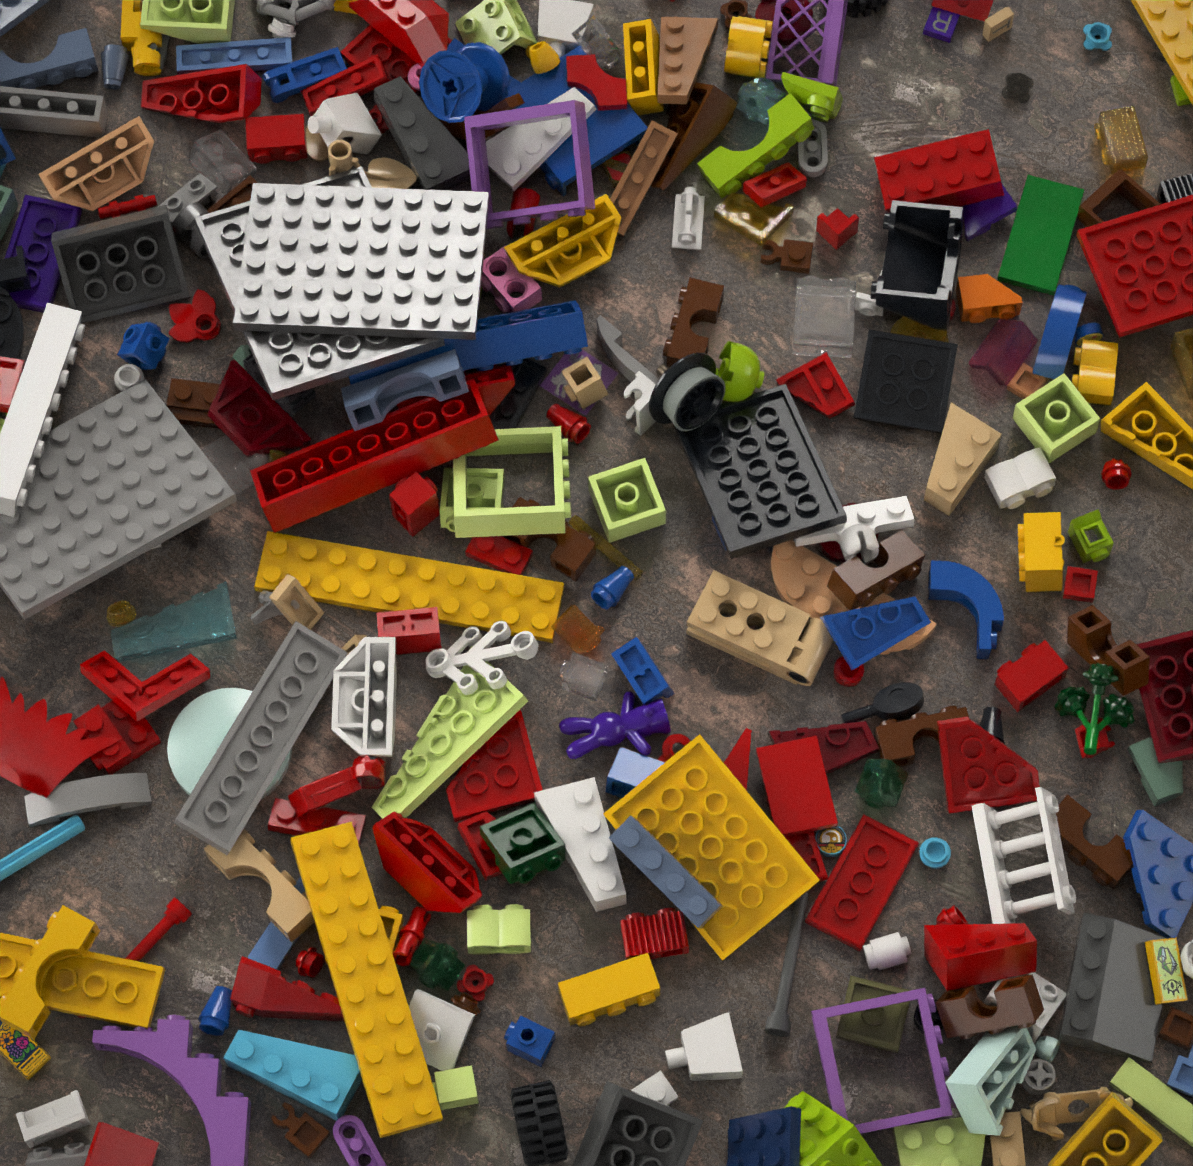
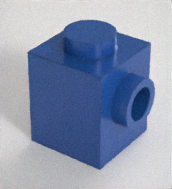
M523 1016L519 1017L517 1023L511 1022L504 1036V1039L507 1040V1051L539 1067H542L556 1040L554 1031Z

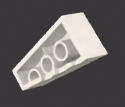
M595 777L534 792L535 804L564 841L566 859L577 875V879L595 911L598 912L627 904L624 883L613 843L609 839L610 832L606 817L603 815L604 810Z

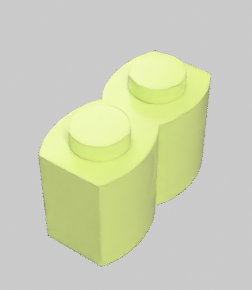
M510 904L506 905L505 909L494 910L489 905H477L473 907V910H468V954H521L531 952L530 909H524L523 905Z

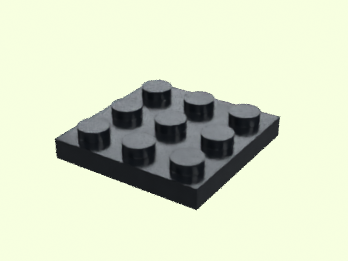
M869 329L854 419L942 434L958 344Z

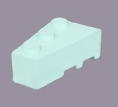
M1011 1026L996 1034H989L987 1031L945 1082L969 1133L1000 1136L1003 1126L1000 1124L1006 1109L1011 1110L1014 1103L1011 1096L1017 1083L1022 1084L1036 1052V1047L1027 1028L1020 1029L1018 1026Z

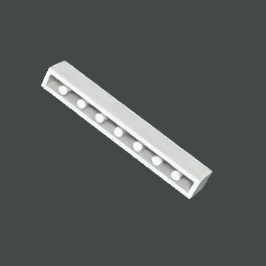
M51 303L46 305L0 433V514L15 517L18 506L23 507L28 492L27 489H24L27 482L32 483L36 471V465H33L35 458H41L45 442L41 441L43 434L49 435L53 418L50 417L52 410H58L61 400V394L58 393L60 387H66L69 377V371L66 370L68 364H74L77 355V347H74L76 341L81 342L84 336L85 324H81L82 311Z

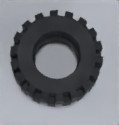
M548 1080L512 1088L510 1097L524 1163L527 1166H541L567 1160L568 1147L553 1083Z

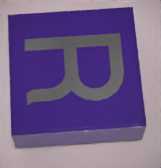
M932 7L923 29V34L950 43L960 14Z

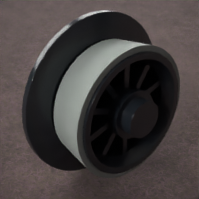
M693 353L681 358L670 368L665 364H661L657 368L656 373L661 378L656 383L649 400V413L656 422L661 424L673 423L681 431H690L708 421L722 403L725 395V383L716 375L715 362L709 355Z

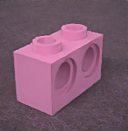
M504 247L483 260L482 289L493 294L495 297L494 301L502 313L530 309L542 300L539 284L534 278L520 274L506 254ZM495 271L505 272L502 276L492 275ZM513 292H520L523 294L518 298H513L510 296V294Z

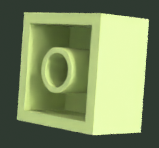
M1065 373L1017 403L1012 418L1033 446L1041 448L1048 463H1051L1094 435L1100 422V417Z
M646 458L588 477L589 493L609 543L666 524V509Z

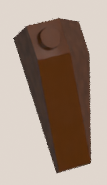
M695 82L687 104H669L666 114L670 117L666 128L678 133L651 188L665 190L726 127L733 117L738 102L714 85Z

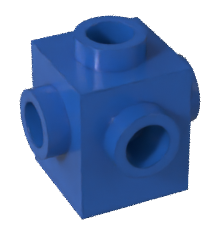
M154 323L132 324L124 333V341L117 355L129 364L138 366L141 370L156 369L158 362L166 353V345L170 338L161 332V328Z

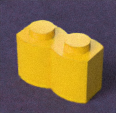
M1082 339L1081 347H1075L1073 365H1078V374H1072L1071 382L1088 403L1111 406L1115 387L1118 343Z

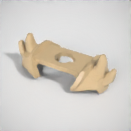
M1101 1087L1097 1090L1059 1094L1047 1092L1044 1093V1097L1040 1101H1031L1029 1104L1030 1109L1021 1108L1020 1112L1032 1124L1033 1130L1046 1133L1051 1136L1053 1141L1064 1138V1133L1057 1127L1058 1124L1086 1121L1111 1092L1107 1087ZM1113 1092L1130 1108H1132V1097L1124 1099V1097L1121 1094ZM1079 1099L1083 1100L1086 1104L1089 1103V1107L1079 1114H1073L1068 1110V1106L1073 1100Z

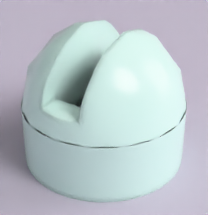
M1050 1036L1040 1037L1034 1044L1036 1047L1035 1055L1039 1059L1046 1060L1051 1064L1058 1053L1061 1041Z

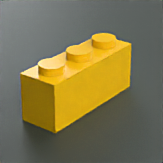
M651 19L624 23L627 100L637 115L664 111L663 103H658L659 34Z
M645 953L559 982L558 991L570 1026L578 1024L581 1027L595 1022V1017L607 1013L608 1016H616L625 1012L628 1006L637 1003L638 1006H645L655 1002L656 997L660 996V985L649 954Z

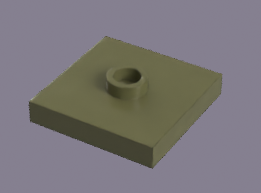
M850 975L844 1004L911 990ZM910 1001L841 1015L836 1039L898 1054Z

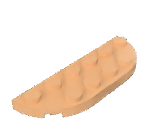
M793 540L773 546L771 557L772 577L776 590L785 603L811 614L810 619H821V616L849 611L827 587L832 571L837 567L835 564L804 546L796 547ZM882 593L866 607L895 601V599ZM930 620V624L880 654L888 655L890 652L910 650L918 646L933 633L937 623Z

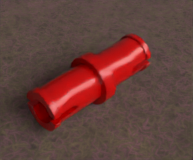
M423 907L413 908L407 924L401 928L398 934L400 940L392 954L395 963L400 966H408L410 964L416 947H419L424 940L423 932L431 919V914L427 913V910Z

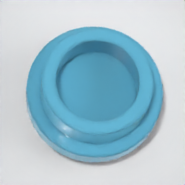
M932 837L922 843L919 856L924 865L929 868L938 869L948 863L951 850L946 841L941 838Z

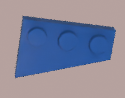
M916 596L820 617L851 670L931 623Z

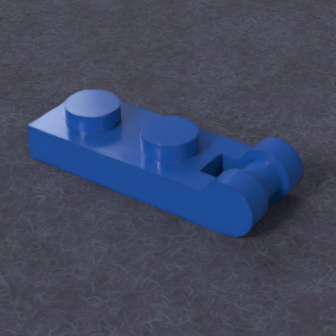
M338 47L269 70L263 74V80L266 86H269L271 89L269 95L272 102L280 103L289 96L301 93V90L347 68ZM288 78L289 83L281 85V80Z

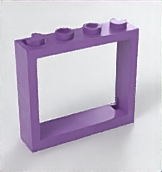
M571 100L464 117L472 191L489 192L486 229L503 227V222L513 221V225L531 223L530 218L540 217L541 221L557 220L558 214L568 213V217H579L586 215L585 210L595 209L585 103ZM570 117L579 201L493 213L485 130Z
M925 988L811 1011L831 1110L848 1120L827 1018L917 1000L940 1108L857 1124L855 1127L860 1134L953 1115L951 1109L956 1108V1104L945 1083V1077L950 1076L946 1057L940 1058L938 1045L943 1044L939 1025L933 1026L931 1013L936 1012L935 1002L932 993L927 994Z

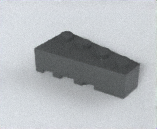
M401 76L374 88V101L405 162L416 175V183L419 189L448 190L470 180L467 151L438 118L427 109L424 102Z

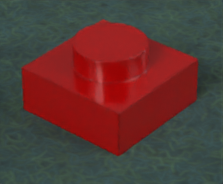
M1067 566L1063 599L1093 603L1098 571Z

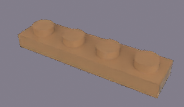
M653 120L649 124L610 198L621 215L617 234L621 237H624L678 135V133Z

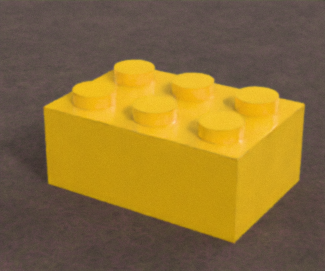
M1111 1092L1052 1158L1048 1166H1141L1163 1141L1162 1135L1115 1093Z

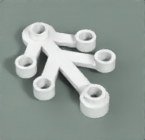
M497 621L484 636H482L477 627L471 626L464 630L462 636L447 651L445 649H435L430 652L426 657V670L434 678L447 676L457 683L464 695H470L478 689V682L472 674H464L456 668L468 665L485 677L492 689H500L507 682L505 674L500 668H493L485 661L515 655L525 660L531 659L537 654L538 642L531 632L523 631L513 637L511 644L489 648L495 641L502 642L510 637L511 629L505 621ZM467 646H472L467 653L460 654Z

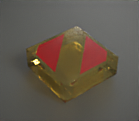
M629 150L616 154L602 163L613 189L616 188L632 158Z

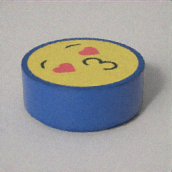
M1088 323L1076 328L1074 335L1075 345L1081 346L1082 339L1100 341L1104 337L1101 325L1098 323Z

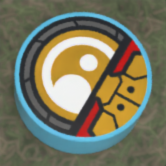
M839 826L818 830L815 837L820 854L826 857H836L846 847L847 837L844 830Z

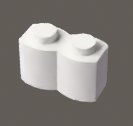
M1040 447L988 468L985 471L984 477L1000 509L1005 507L1009 509L1017 508L1025 502V498L1034 495L1037 498L1043 497L1052 491L1056 481V477Z

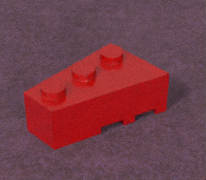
M1025 923L924 925V956L945 989L950 991L1036 972L1037 940Z

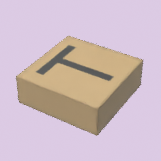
M1005 7L985 19L982 35L988 42L1012 28L1014 18L1012 10L1009 7Z

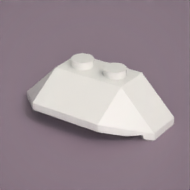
M364 637L333 672L331 729L361 757L366 755L370 757H392L397 688L395 637Z

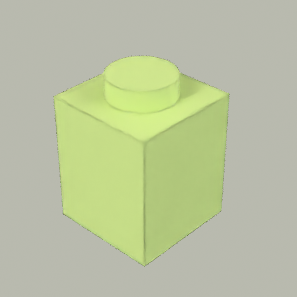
M472 1065L434 1072L436 1082H432L441 1110L479 1103Z

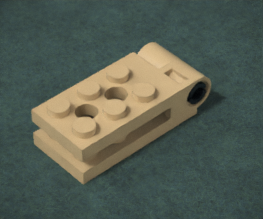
M713 570L687 620V635L796 685H812L834 641L821 619H810L811 614ZM728 612L733 614V616L724 617L721 614ZM752 625L760 626L761 629L753 630L749 627Z

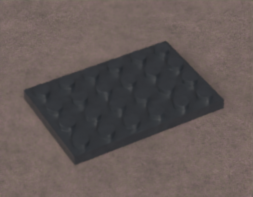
M786 384L752 394L739 402L720 404L713 416L696 429L681 431L674 425V429L731 559L847 522L844 508Z

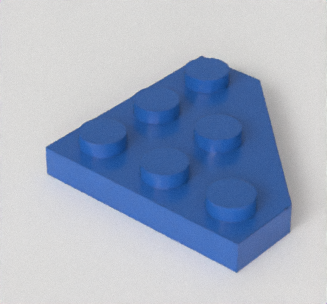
M1136 810L1123 839L1126 850L1130 849L1134 865L1131 871L1136 891L1141 894L1145 910L1142 911L1144 923L1164 938H1176L1193 903V844L1146 811Z

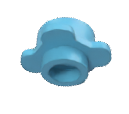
M1101 22L1085 25L1083 29L1084 34H1086V40L1083 43L1085 49L1093 50L1096 48L1108 51L1112 47V42L1109 40L1112 28L1109 25Z

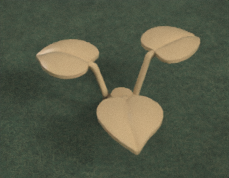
M307 125V154L310 158L319 162L329 158V176L335 175L336 172L348 171L352 166H355V168L361 166L358 158L352 156L351 145L347 141L336 140L327 147L320 133L312 134ZM391 158L373 159L368 165V172L364 170L372 188L409 189L417 181L416 175L409 167Z

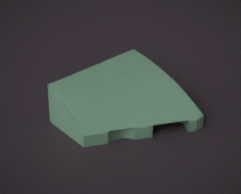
M1152 737L1128 747L1127 750L1142 776L1140 781L1154 807L1183 794V761L1158 763Z

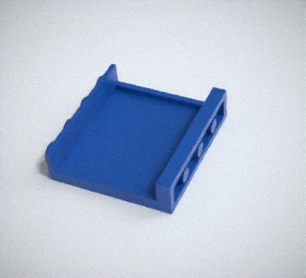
M579 45L560 57V63L552 70L542 74L535 73L511 88L507 97L517 93L521 95L525 103L517 109L548 104L572 89V86L568 87L566 56L589 54L582 45ZM578 87L576 88L596 107V110L586 119L591 170L631 144L639 145L648 127L628 103L627 109L598 111L594 98L586 91ZM572 134L539 166L546 174L544 177L548 185L553 190L557 188L562 196L566 195V186L577 180Z

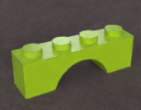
M791 93L767 110L769 129L765 138L757 146L746 151H732L719 146L697 163L701 174L721 199L727 194L732 195L741 188L743 182L750 177L754 178L760 175L767 164L773 160L781 159L788 152V148L796 142L801 143L811 135L812 130H814L812 118Z

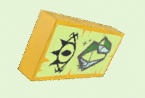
M1177 937L1146 941L1145 948L1155 1004L1187 1001Z

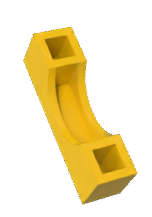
M62 905L59 912L56 911L52 914L47 923L48 930L44 937L34 943L30 951L31 958L26 966H21L18 969L13 980L15 984L9 994L5 993L0 999L1 1022L34 1040L51 1013L43 1001L41 992L42 982L47 971L55 963L70 957L84 958L100 932L94 921Z

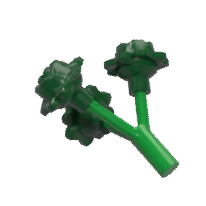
M1099 663L1091 664L1089 671L1082 672V676L1093 684L1092 693L1095 694L1091 723L1084 714L1090 694L1086 692L1083 686L1078 688L1068 687L1061 690L1058 695V701L1054 706L1055 710L1059 711L1060 716L1072 715L1079 717L1087 730L1084 753L1088 755L1096 754L1099 732L1108 724H1119L1126 728L1135 721L1133 717V704L1126 697H1118L1112 693L1103 699L1104 719L1097 724L1101 695L1105 694V687L1112 684V682L1119 681V677L1113 674V666Z

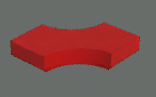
M595 54L566 56L568 87H578L589 93L594 98L598 111L627 109L626 78H616L605 73L598 65Z

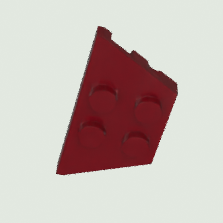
M235 359L231 360L207 416L247 457L307 447L311 442V438L272 400L271 396Z

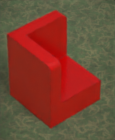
M838 208L829 216L821 213L817 217L816 232L837 250L858 232L859 217L853 214L848 218Z

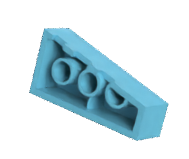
M238 1030L223 1057L228 1067L335 1121L344 1115L362 1081L355 1055Z

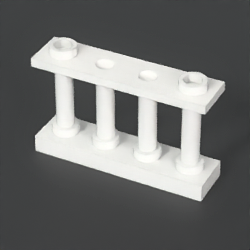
M1042 787L1035 788L1038 802L997 812L985 803L972 806L993 924L1015 923V918H1017L1018 914L1056 904L1058 910L1068 915L1075 913L1073 903L1076 902V895L1072 885H1069L1056 813L1059 812L1058 801L1054 794ZM1040 814L1043 832L1006 842L1000 840L998 828H1001V824ZM1046 844L1049 862L1011 872L1005 869L1004 858H1006L1007 854ZM1051 874L1054 892L1017 902L1011 900L1009 888L1012 887V884Z

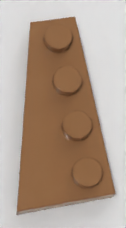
M661 17L658 103L687 104L697 80L698 71L704 63L706 51H709L713 34L717 31L718 18Z

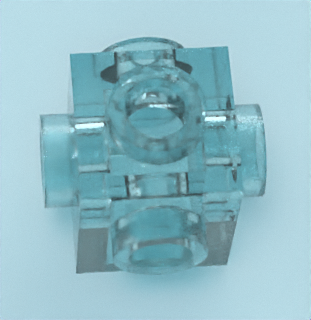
M756 78L742 85L737 95L740 100L736 108L744 112L743 115L747 119L754 122L759 121L766 125L769 123L767 110L786 97L787 94L777 89L775 84L769 79Z

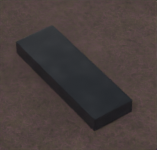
M526 358L523 359V363L514 366L512 372L515 386L489 415L494 429L518 427L547 373L546 367Z

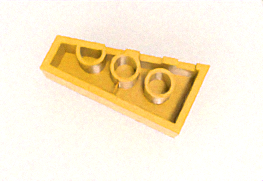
M1145 382L1101 419V432L1193 490V429Z

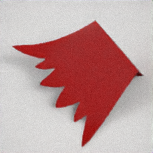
M3 676L0 678V776L21 788L47 798L56 786L79 764L100 750L121 740L112 737H96L81 740L88 730L87 728L76 729L66 735L72 719V713L56 716L46 722L47 703L45 699L39 700L24 712L25 707L22 693H19L12 703L6 681Z

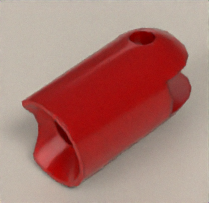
M516 189L513 192L510 210L539 206L540 195L532 189ZM536 217L530 218L531 223L525 224L524 236L533 232ZM507 221L506 231L513 239L516 225H513V221Z

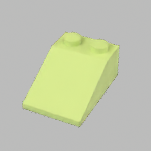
M143 0L140 27L197 44L231 42L235 0Z

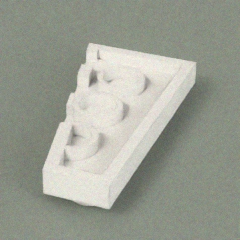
M575 87L548 103L571 100L585 103L586 119L596 110L595 105ZM570 117L510 126L486 141L488 168L515 191L572 134Z

